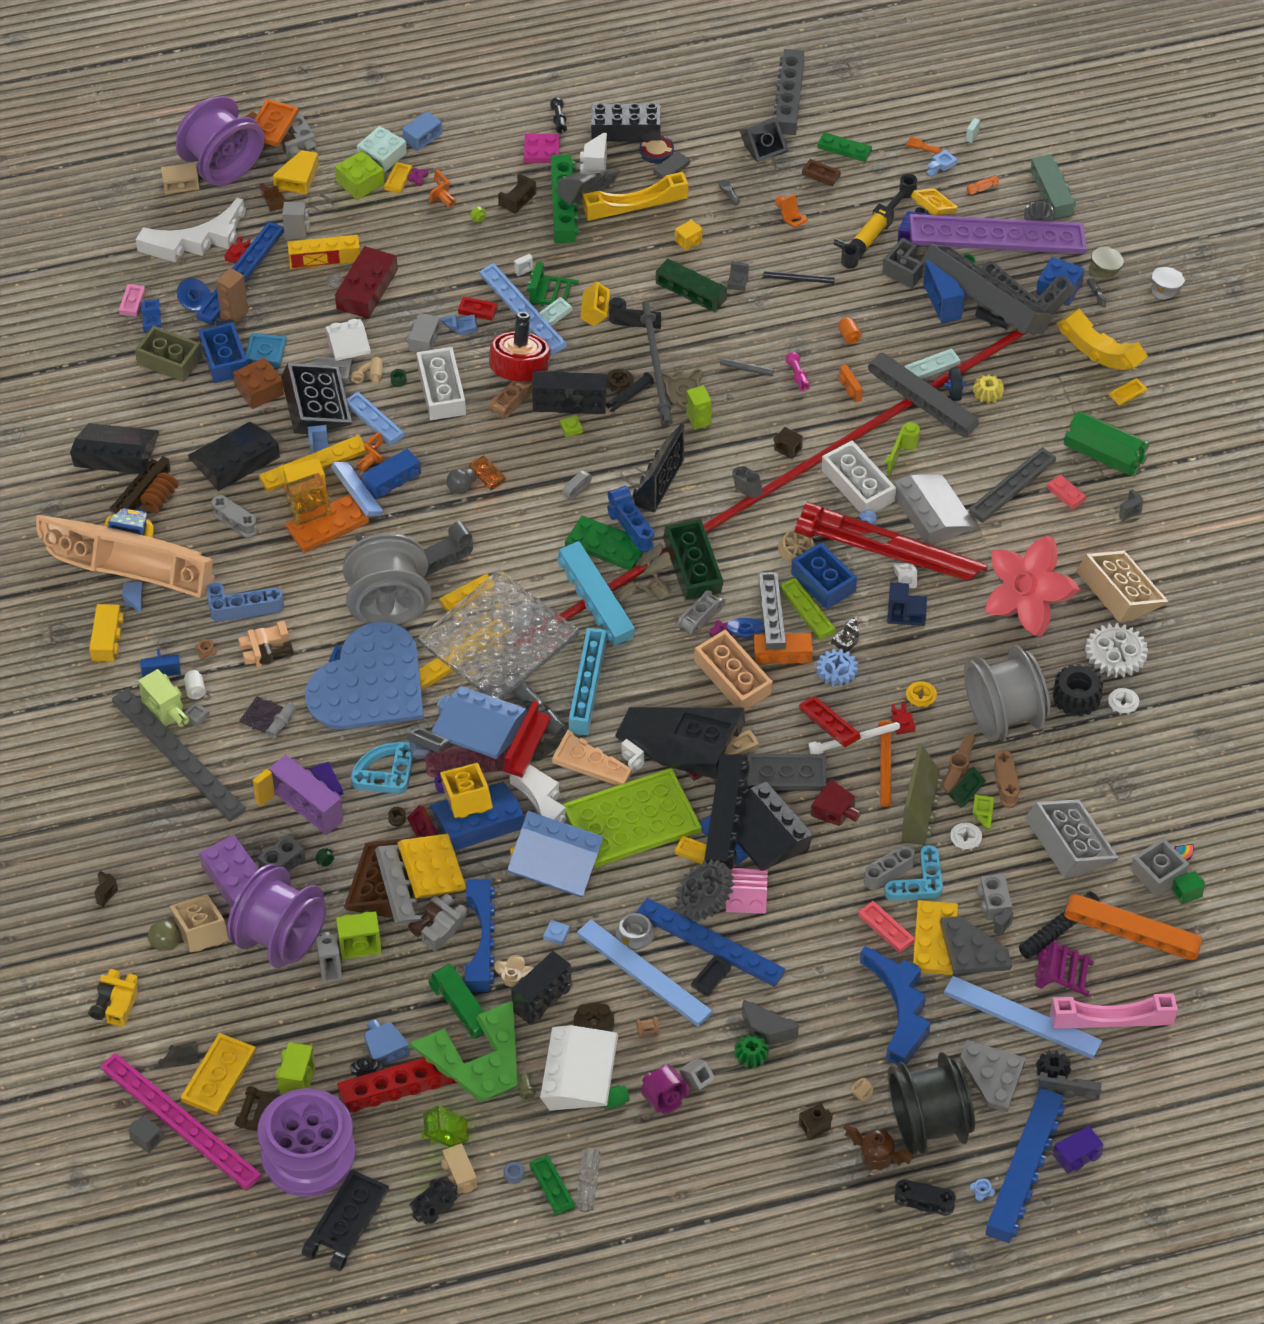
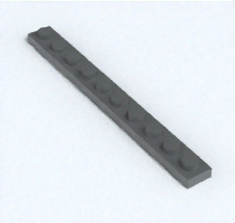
M128 688L112 698L113 704L229 822L246 812L245 806Z

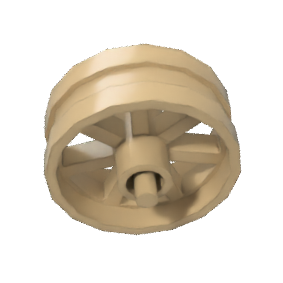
M795 529L789 530L779 541L778 545L779 554L789 564H792V560L797 557L795 556L796 554L801 555L802 551L806 552L814 547L812 538L795 533Z

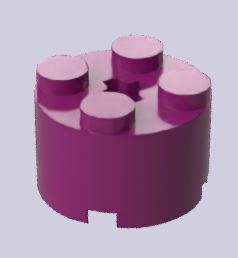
M664 1064L653 1073L646 1074L642 1079V1096L658 1113L668 1114L673 1112L683 1104L681 1102L684 1096L687 1098L689 1095V1085L669 1064Z

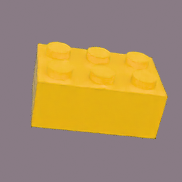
M478 763L440 772L444 792L454 818H465L469 814L483 813L493 808L489 787Z

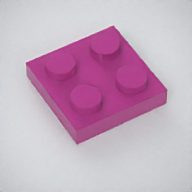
M525 133L524 163H551V155H559V134Z

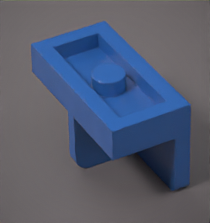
M157 649L158 657L141 659L142 678L157 669L167 676L181 675L178 654L161 656L160 649Z

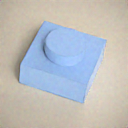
M551 920L543 935V939L562 946L570 931V926Z

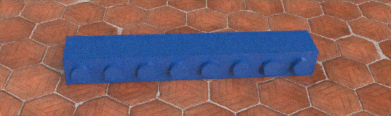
M1042 1088L1039 1089L987 1223L986 1236L1010 1243L1012 1236H1017L1020 1225L1017 1223L1019 1219L1023 1220L1027 1207H1024L1025 1202H1030L1033 1190H1031L1032 1184L1036 1185L1040 1173L1037 1172L1038 1168H1043L1046 1160L1045 1150L1049 1151L1053 1141L1050 1138L1051 1134H1056L1059 1126L1058 1116L1062 1117L1066 1105L1063 1104V1095Z

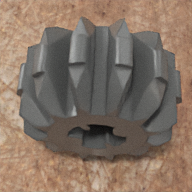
M1037 200L1035 203L1030 202V205H1026L1025 220L1053 221L1054 210L1050 203Z

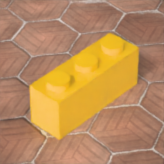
M97 604L89 648L91 661L114 662L115 654H119V643L117 642L118 639H121L122 635L120 624L124 623V613H121L120 605Z

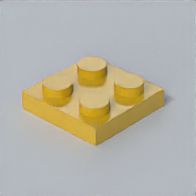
M935 188L914 190L911 195L916 200V203L926 208L931 215L953 214L958 209L954 203Z

